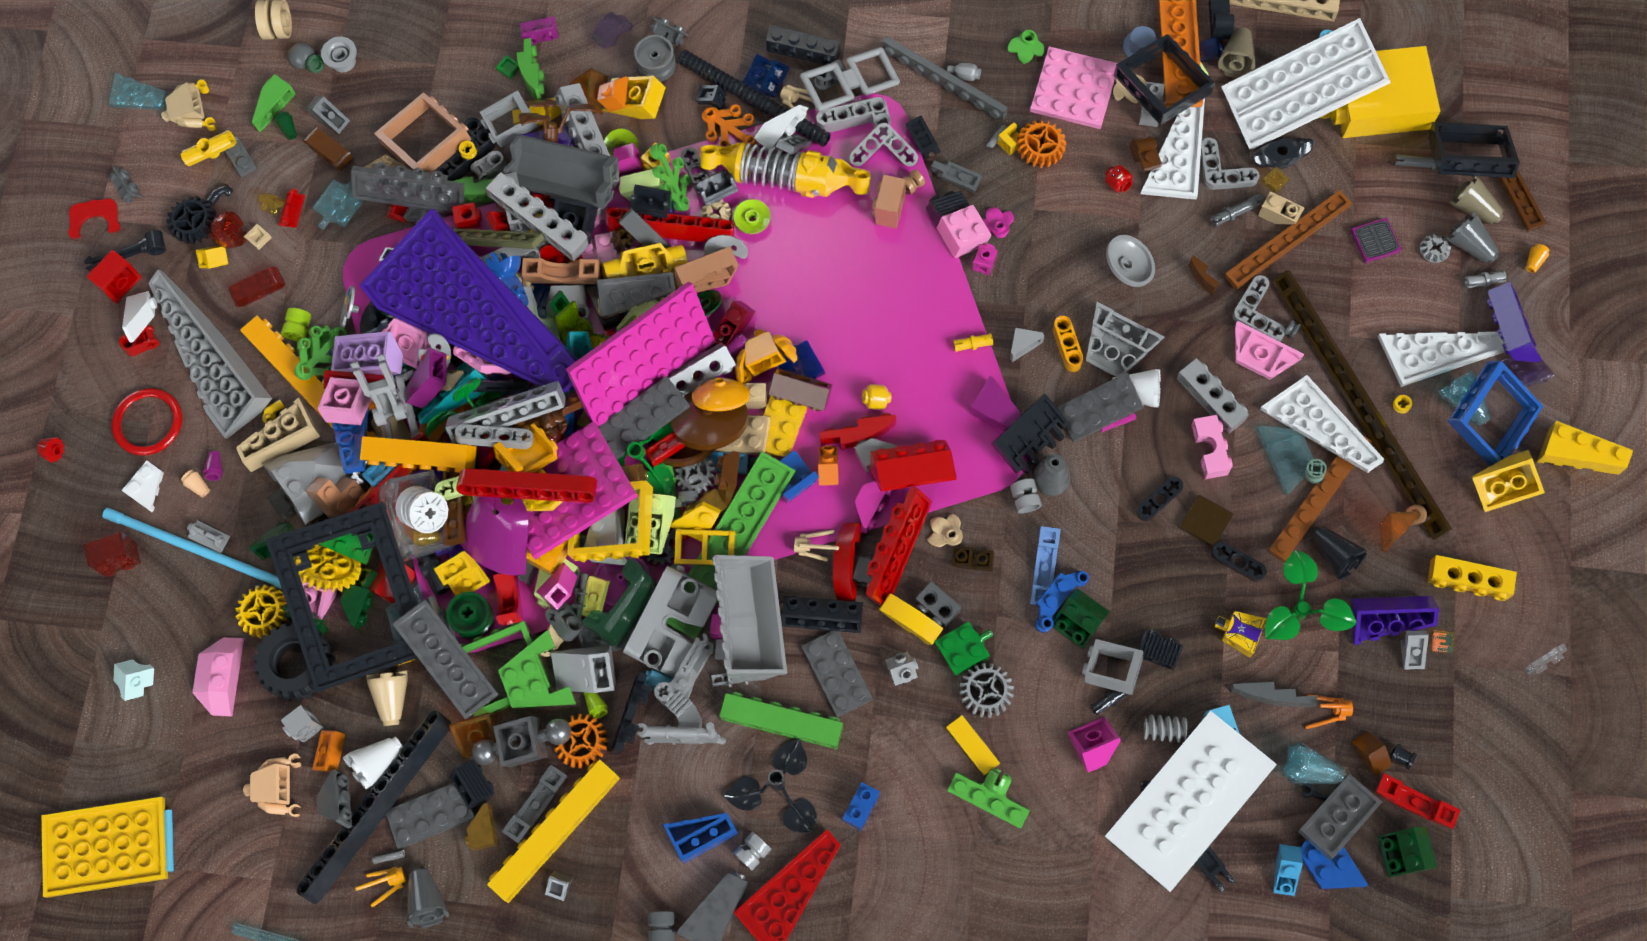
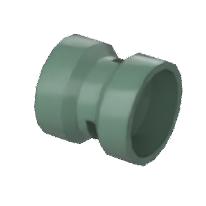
M1320 459L1309 461L1305 470V478L1310 483L1321 482L1327 470L1326 464Z

